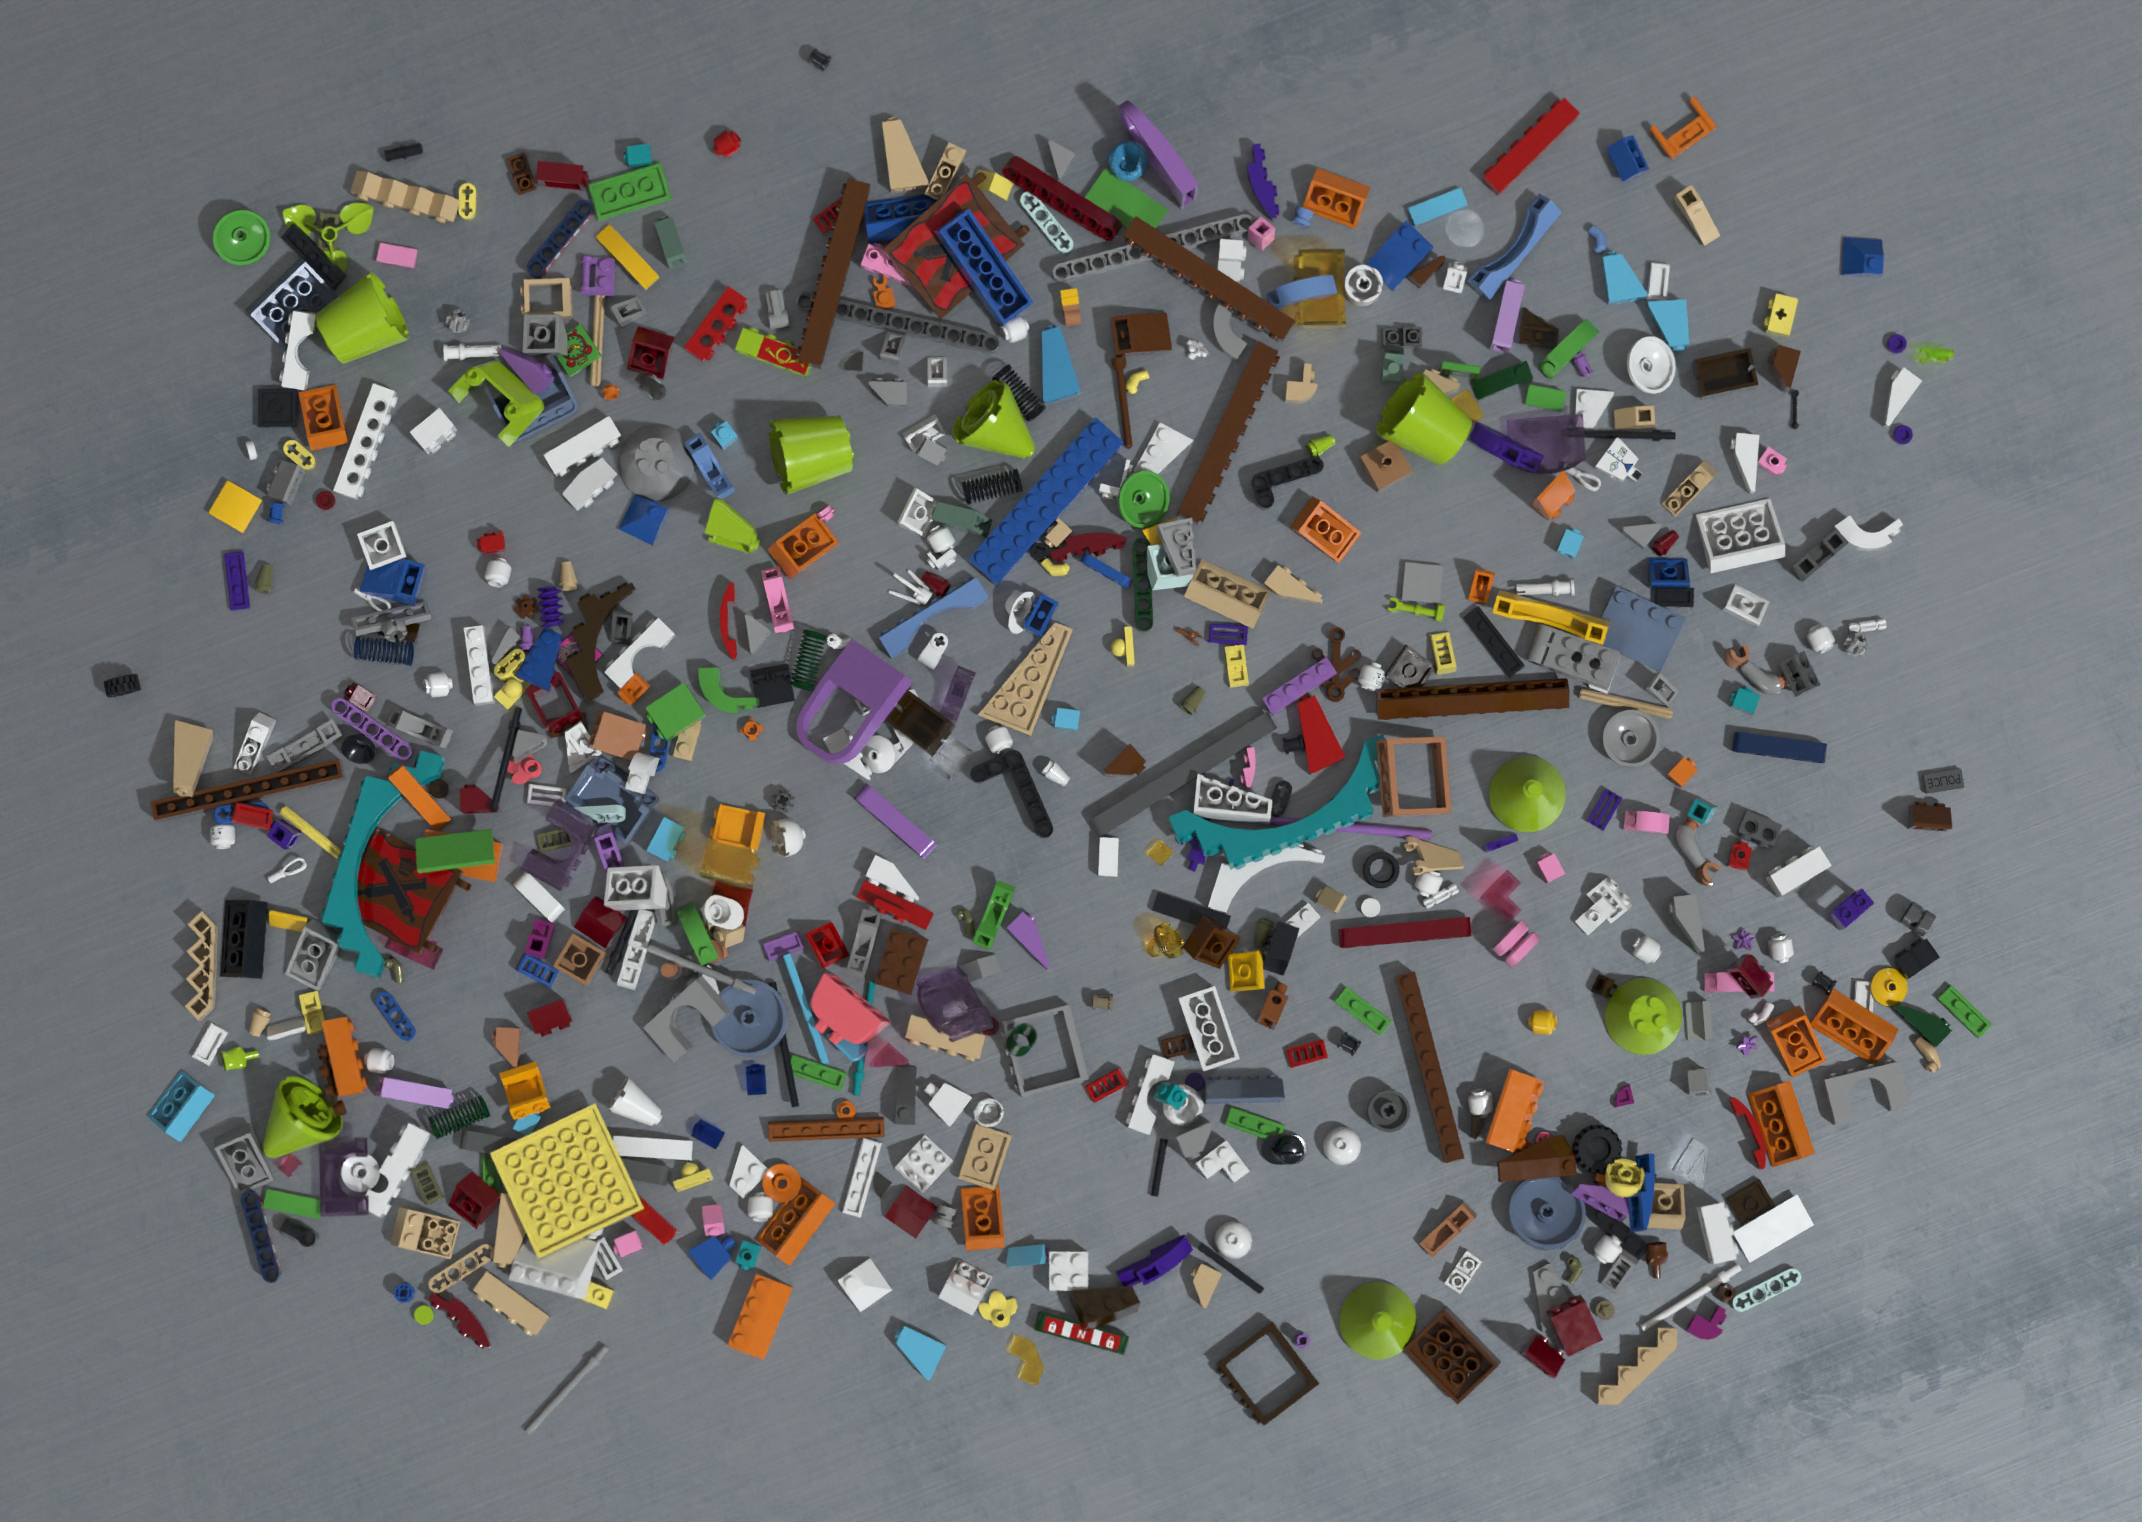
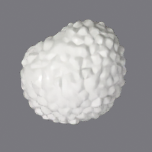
M1179 1084L1177 1086L1188 1094L1187 1098L1179 1110L1163 1103V1112L1172 1123L1178 1126H1188L1199 1119L1203 1112L1204 1102L1194 1088L1185 1084Z

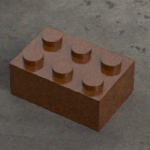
M891 928L874 984L912 996L929 940Z

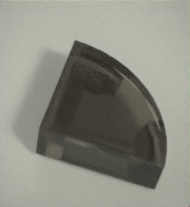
M857 352L846 360L843 370L862 372L864 352Z
M876 1171L873 1177V1188L875 1193L881 1198L892 1182Z

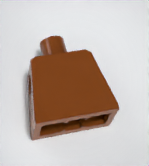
M1278 982L1275 990L1271 989L1256 1023L1274 1030L1288 999V996L1285 995L1288 989L1287 985Z

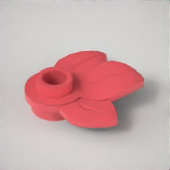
M533 754L517 764L510 760L507 772L513 775L512 783L521 785L530 778L538 777L542 772V766L537 760H534ZM534 767L536 770L530 772L529 768Z

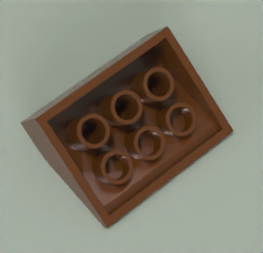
M1448 1306L1434 1317L1404 1348L1411 1358L1457 1405L1487 1378L1501 1362Z

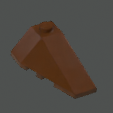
M1564 1135L1544 1137L1521 1152L1514 1153L1497 1162L1498 1182L1577 1175L1575 1154Z

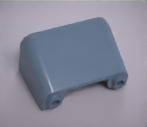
M597 756L586 766L564 800L571 807L621 805L625 807V820L610 824L615 828L614 835L616 840L627 845L656 807L659 797L648 788H646L645 794L625 789L629 774L607 758Z

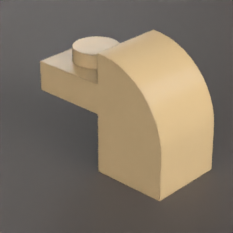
M1304 363L1302 382L1287 381L1285 402L1304 403L1313 397L1318 384L1310 383V381H1314L1315 369H1312V364Z

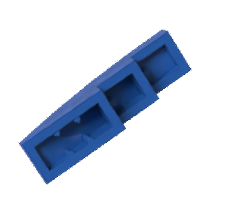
M1649 1153L1635 1156L1636 1166L1640 1170L1641 1168L1644 1170L1645 1177L1641 1189L1633 1196L1628 1197L1630 1232L1632 1233L1645 1231L1648 1227L1654 1197V1154Z

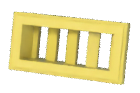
M1449 632L1431 634L1430 639L1437 675L1455 672L1457 666ZM1446 640V643L1436 644V641ZM1446 647L1448 648V650H1443V651H1438V650H1437V649L1446 648ZM1449 655V658L1439 659L1441 656Z

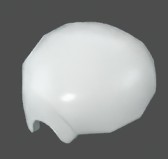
M986 1098L979 1101L973 1113L975 1120L980 1125L994 1127L1001 1122L1004 1116V1108L998 1100Z

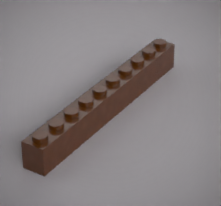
M848 178L847 183H843L841 194L844 196L842 202L838 201L836 212L839 213L837 220L833 219L831 230L834 231L833 236L828 238L826 248L829 249L828 254L823 256L821 263L824 269L822 274L819 273L816 285H819L817 292H813L811 303H814L812 310H808L806 321H809L807 329L803 328L801 339L804 340L803 345L798 347L796 357L799 358V364L818 369L822 368L871 189V184L850 178Z
M1135 216L1123 234V237L1126 239L1125 243L1133 248L1136 245L1142 249L1141 253L1148 258L1153 256L1157 259V264L1165 269L1168 266L1174 270L1172 273L1178 278L1182 279L1185 277L1189 280V285L1197 290L1200 287L1206 291L1204 294L1210 299L1214 300L1217 298L1221 301V306L1229 311L1232 308L1238 312L1236 315L1242 320L1246 321L1249 319L1253 322V327L1261 332L1264 329L1270 333L1268 336L1274 341L1278 342L1281 340L1283 342L1296 322L1294 319L1139 217Z
M1257 342L1177 516L1183 519L1192 517V523L1198 525L1199 521H1204L1208 513L1205 511L1207 504H1212L1216 495L1213 494L1215 487L1219 488L1224 477L1221 474L1224 469L1228 470L1232 460L1229 457L1232 452L1236 453L1240 444L1237 442L1239 435L1244 436L1248 427L1245 425L1247 418H1252L1256 408H1253L1255 401L1259 402L1264 393L1261 388L1263 384H1268L1272 376L1269 371L1272 366L1276 367L1280 359L1277 356L1278 350Z
M1567 678L1376 690V710L1378 720H1390L1396 718L1408 719L1413 717L1426 718L1429 716L1569 708L1570 689Z
M335 759L195 791L193 797L177 795L150 801L154 820L159 822L216 809L222 805L248 802L336 782L346 778L342 760Z
M1414 971L1396 976L1398 991L1444 1163L1464 1159L1416 973Z

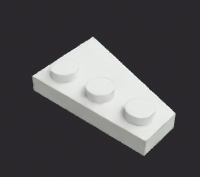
M1159 423L1133 473L1146 470L1159 474L1194 440Z

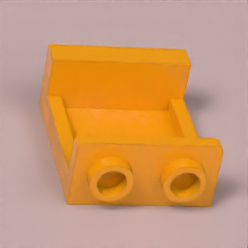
M720 804L719 808H715L713 818L716 819V824L711 826L709 837L712 838L714 843L758 852L766 814Z
M536 1061L499 1073L513 1120L521 1119L550 1108L542 1075Z

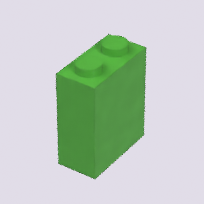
M684 682L647 706L646 710L648 713L645 714L651 724L655 722L658 726L656 731L661 739L666 738L668 742L707 716Z

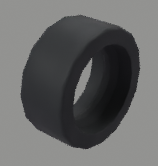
M1387 852L1372 854L1363 865L1365 880L1375 888L1383 889L1389 887L1399 876L1400 867L1398 861ZM1377 859H1385L1392 866V875L1386 881H1377L1370 874V866Z

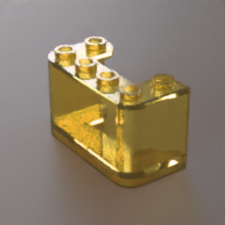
M1299 249L1298 254L1294 255L1293 267L1297 269V277H1294V281L1316 276L1333 275L1337 294L1325 299H1314L1294 304V307H1298V312L1295 315V326H1298L1299 330L1345 329V249Z
M709 838L700 877L703 880L748 891L749 887L753 888L755 881L753 870L758 869L760 858L757 857V853H754L755 850L752 848Z

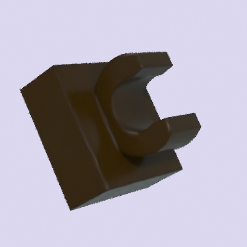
M1599 974L1591 992L1605 998H1612L1613 995L1609 992L1612 987L1617 988V985L1614 984L1615 980Z

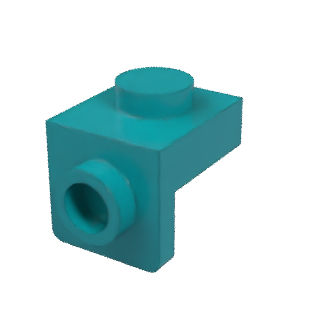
M1162 1081L1153 1098L1158 1102L1169 1104L1174 1109L1179 1110L1188 1094L1176 1084Z

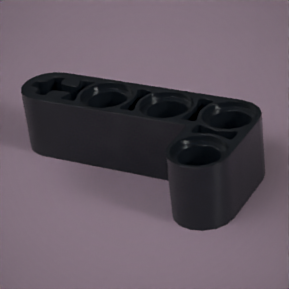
M1311 457L1255 474L1251 481V487L1258 508L1261 510L1271 509L1274 504L1272 489L1319 475L1324 467L1322 459ZM1312 462H1315L1316 465L1319 464L1317 471L1314 468H1310L1307 470L1308 474H1305L1303 464H1306V468L1310 467ZM1298 467L1301 469L1302 474L1294 476L1291 473V469ZM1275 473H1281L1283 475V480L1281 482H1277L1273 479V475ZM1257 478H1262L1265 481L1263 487L1255 485ZM1261 497H1269L1271 503L1266 506L1261 504Z

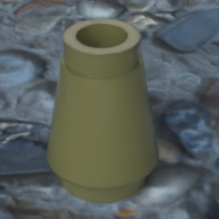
M262 564L254 583L256 592L269 594L270 590L273 589V566Z
M1197 686L1181 700L1180 708L1189 715L1196 713L1206 691Z
M1260 918V921H1257L1253 944L1264 947L1269 939L1271 927H1274L1275 922Z

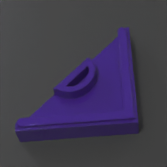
M1516 834L1487 843L1483 846L1484 851L1488 853L1518 841V837Z

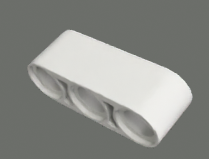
M527 871L513 883L551 923L565 910Z

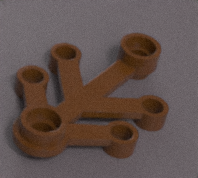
M1335 627L1330 631L1329 637L1333 642L1332 665L1338 674L1332 677V683L1327 680L1322 685L1326 688V697L1332 702H1339L1345 695L1344 689L1354 680H1358L1360 670L1352 669L1349 672V676L1341 683H1339L1340 674L1354 661H1358L1361 658V652L1357 649L1352 650L1350 656L1340 664L1341 642L1345 638V632L1342 628ZM1335 632L1340 633L1341 637L1339 639L1334 638L1333 634ZM1320 648L1313 649L1311 653L1313 659L1321 661L1326 658ZM1314 651H1320L1321 656L1315 657ZM1353 652H1357L1359 654V657L1357 659H1354L1352 657ZM1353 671L1358 672L1357 678L1352 677L1351 673ZM1333 689L1338 690V696L1332 695Z
M321 1043L319 1044L320 1048L317 1049L319 1060L323 1061V1066L319 1067L321 1076L328 1079V1085L324 1086L327 1097H334L335 1104L332 1105L335 1116L347 1115L344 1101H338L337 1098L339 1095L333 1079V1071L328 1061L330 1056L327 1044L323 1045Z

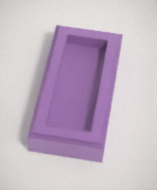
M799 930L762 943L769 962L786 954H792L805 949Z

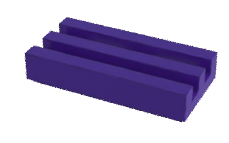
M1210 623L1208 643L1246 646L1248 626ZM1213 628L1244 630V634L1215 632ZM1213 636L1240 637L1243 638V641L1213 639Z
M1606 788L1586 822L1604 831L1622 797ZM1606 795H1610L1597 820L1593 821L1592 819ZM1613 798H1615L1616 802L1601 826L1599 823Z

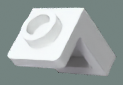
M951 548L936 560L929 551L926 561L933 569L936 567L940 570L944 566L947 568L956 561L954 558L957 557V554Z

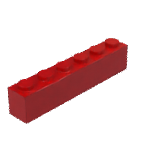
M1565 97L1561 101L1557 99L1550 106L1552 110L1548 114L1544 112L1537 119L1538 124L1534 127H1528L1523 133L1525 136L1521 140L1516 139L1510 146L1512 149L1507 154L1503 152L1497 158L1498 163L1494 167L1490 165L1483 172L1485 176L1482 180L1498 196L1579 117L1580 112Z

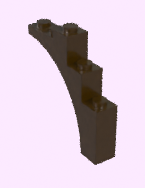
M625 582L616 587L617 590L610 593L608 591L600 595L601 599L599 600L595 593L592 595L587 593L579 598L580 601L577 602V606L586 624L581 622L573 627L574 630L571 631V635L580 653L575 651L569 654L565 664L586 703L604 695L595 664L597 638L603 623L611 611L622 600L635 593L636 589L633 583L627 584Z

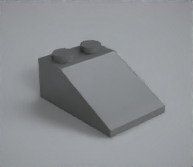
M1697 894L1670 898V902L1667 903L1668 914H1672V919L1695 952H1704L1705 947Z
M311 919L302 930L285 975L320 991L340 953L341 948L338 946L339 943H337L340 932Z
M250 1123L214 1138V1149L238 1195L274 1181L265 1155Z

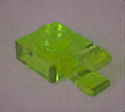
M1922 348L1920 353H1926L1927 359H1920L1919 362L1927 363L1931 359H1937L1938 363H1948L1949 360L1954 358V350Z

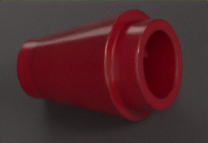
M1674 530L1667 532L1653 540L1652 550L1659 557L1666 555L1679 539V535Z
M928 571L925 572L921 579L937 596L943 597L951 586L947 579Z

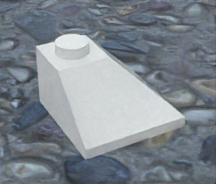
M868 1259L838 1280L860 1312L892 1290L871 1259Z

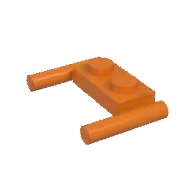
M1695 96L1689 102L1700 116L1667 140L1656 125L1649 128L1671 160L1717 128Z

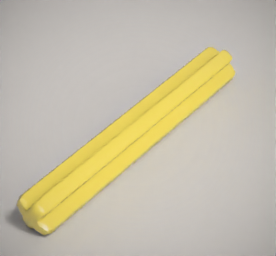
M284 806L279 813L333 857L338 859L339 854L343 853L342 849L289 807Z

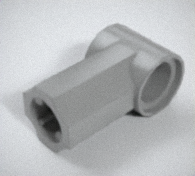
M773 290L765 293L771 330L790 326L782 291Z

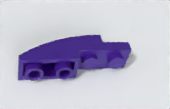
M1253 144L1254 163L1247 164L1250 186L1263 212L1271 221H1276V216L1279 215V205L1275 204L1274 197H1277V187L1273 185L1272 180H1264L1268 179L1267 168H1263L1262 160H1265V150L1261 149L1260 144Z
M1478 421L1469 437L1476 445L1515 467L1520 466L1534 474L1537 473L1544 458V455L1511 440V437Z
M1184 1234L1150 1250V1256L1116 1271L1117 1276L1124 1287L1134 1286L1140 1282L1145 1286L1177 1266L1192 1252L1193 1248Z

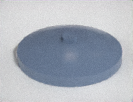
M744 980V983L757 988L755 995L741 989L740 991L735 990L731 985L727 986L720 992L719 996L732 1011L713 1027L711 1025L717 1041L729 1052L743 1057H756L771 1051L781 1041L787 1028L788 1013L784 1000L773 987L757 980Z
M1560 1177L1530 1179L1521 1183L1514 1191L1508 1207L1511 1227L1519 1239L1533 1248L1545 1251L1562 1249L1575 1241L1581 1233L1586 1219L1584 1202L1571 1195L1575 1187Z

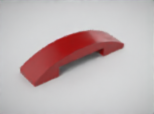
M730 582L721 603L720 630L730 657L733 661H737V641L729 640L728 604L735 603V584Z
M1731 1097L1728 1100L1735 1116L1744 1115L1758 1147L1757 1150L1751 1153L1758 1169L1762 1170L1766 1164V1147L1761 1129L1749 1109L1738 1099Z

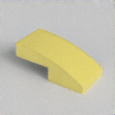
M1244 645L1225 647L1230 688L1248 686Z
M318 991L299 995L308 1035L324 1032L321 1021H325Z

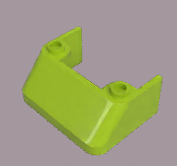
M493 360L468 369L448 392L460 403L475 386L480 385L487 379L510 400L504 409V415L510 423L498 435L504 444L510 447L542 413L544 403L503 364Z

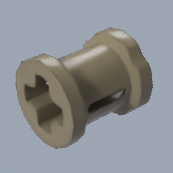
M1093 992L1092 1010H1096V1008L1112 1010L1113 994L1097 995V993Z

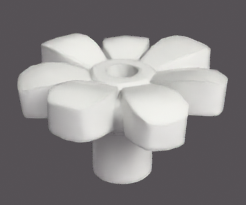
M1189 339L1186 342L1190 350L1188 354L1190 359L1194 360L1196 356L1200 357L1202 355L1206 357L1208 355L1207 349L1203 347L1204 344L1200 341L1197 343L1196 340Z

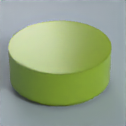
M427 1305L419 1306L414 1312V1318L419 1324H429L434 1318V1311Z

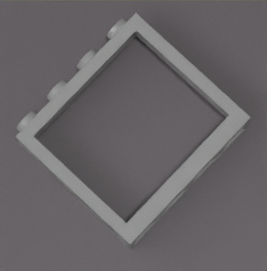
M1070 1005L1002 1022L1003 1026L999 1027L1002 1038L1006 1037L1007 1039L1011 1034L1010 1026L1060 1013L1064 1014L1080 1076L1026 1090L1017 1056L1011 1055L1005 1045L1007 1057L1011 1056L1012 1064H1009L1011 1074L1016 1075L1017 1082L1014 1083L1016 1093H1021V1097L1089 1080Z

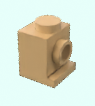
M1059 518L1056 520L1057 525H1051L1045 532L1047 536L1043 542L1049 548L1054 547L1057 549L1065 541V538L1072 534V530Z

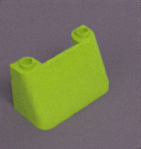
M715 497L705 529V534L710 535L708 542L753 554L754 550H758L760 539H757L758 533L756 529L724 499Z

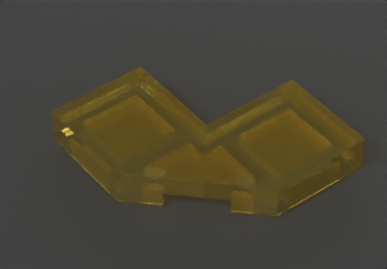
M1016 1335L1009 1354L1026 1360L1019 1379L1037 1386L1044 1370L1038 1351L1033 1342Z

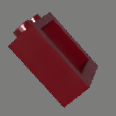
M538 161L536 181L540 187L584 191L585 186H588L589 175L584 165Z
M560 672L552 676L550 691L562 686L574 710L548 723L536 698L548 693V691L534 685L525 689L548 733L557 732L563 725L574 723L582 716Z

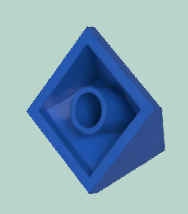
M1649 558L1648 588H1688L1690 586L1687 559Z

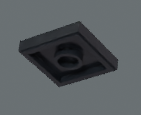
M258 389V427L297 428V389Z

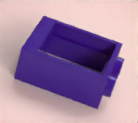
M1861 888L1853 892L1831 911L1827 917L1838 930L1844 929L1871 907L1874 901Z

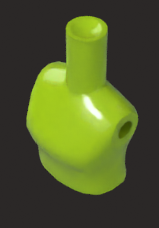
M241 1046L221 1052L225 1071L245 1068L247 1060L259 1057L257 1050L245 1052Z

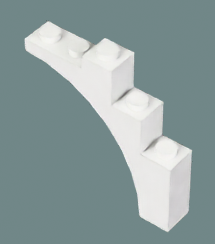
M1300 844L1295 848L1290 849L1288 847L1283 849L1277 855H1267L1259 862H1249L1241 869H1230L1226 861V864H1221L1207 908L1226 914L1231 900L1239 888L1250 877L1267 867L1289 861H1309L1323 864L1325 856L1321 855L1322 851L1311 848V851L1303 849L1304 845Z

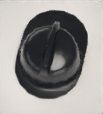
M1272 1135L1263 1142L1261 1148L1265 1160L1276 1165L1297 1164L1305 1158L1308 1150L1306 1141L1299 1135Z

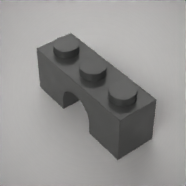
M1836 528L1790 568L1803 582L1849 542Z

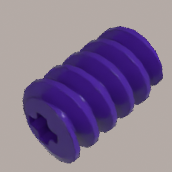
M556 587L538 588V591L543 592L538 595V598L543 600L538 604L544 607L539 610V613L545 615L540 618L541 622H545L540 627H556L564 623V620L559 619L564 613L558 611L563 605L557 604L558 601L562 600V597L557 596L562 590L556 589Z

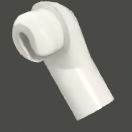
M830 633L825 641L833 649L838 650L844 649L851 638L841 639L837 635Z
M1766 1002L1761 1013L1749 1014L1748 1021L1756 1026L1768 1021L1774 1005Z

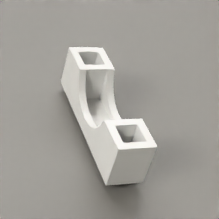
M294 310L293 314L290 313L288 325H291L290 333L287 332L285 344H288L287 351H284L282 358L285 366L284 370H281L279 381L282 382V387L299 390L307 389L310 370L300 362L298 346L305 336L316 333V313Z
M659 618L656 620L652 619L645 626L647 629L642 634L639 632L632 639L633 643L629 647L625 646L618 653L620 656L615 661L612 659L605 666L607 670L604 673L620 689L634 676L632 663L638 651L650 646L663 649L676 636Z
M483 625L464 628L473 702L476 706L495 703L488 663L485 627Z
M1154 1054L1152 1058H1147L1144 1068L1148 1070L1145 1076H1141L1138 1084L1141 1087L1139 1095L1135 1093L1132 1105H1135L1133 1113L1129 1112L1125 1122L1129 1124L1128 1128L1150 1135L1156 1116L1148 1108L1147 1095L1154 1084L1169 1080L1174 1061Z

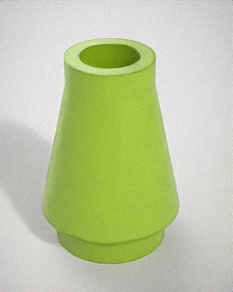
M1329 434L1309 440L1306 448L1311 457H1319L1331 446L1335 445L1336 442L1334 437Z

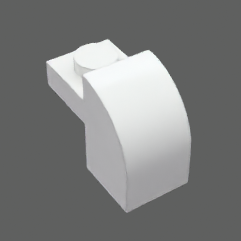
M637 752L628 769L630 773L625 789L645 794L650 776H655L659 758Z

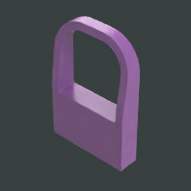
M1126 100L1118 105L1117 113L1124 127L1135 142L1144 146L1149 157V164L1178 206L1183 208L1195 200L1199 184L1170 142L1130 101Z
M851 639L820 680L798 716L796 730L800 742L810 752L829 764L837 765L851 761L861 752L913 682L897 669ZM838 686L871 709L848 746L838 753L831 754L824 752L811 743L808 737V727L812 718Z

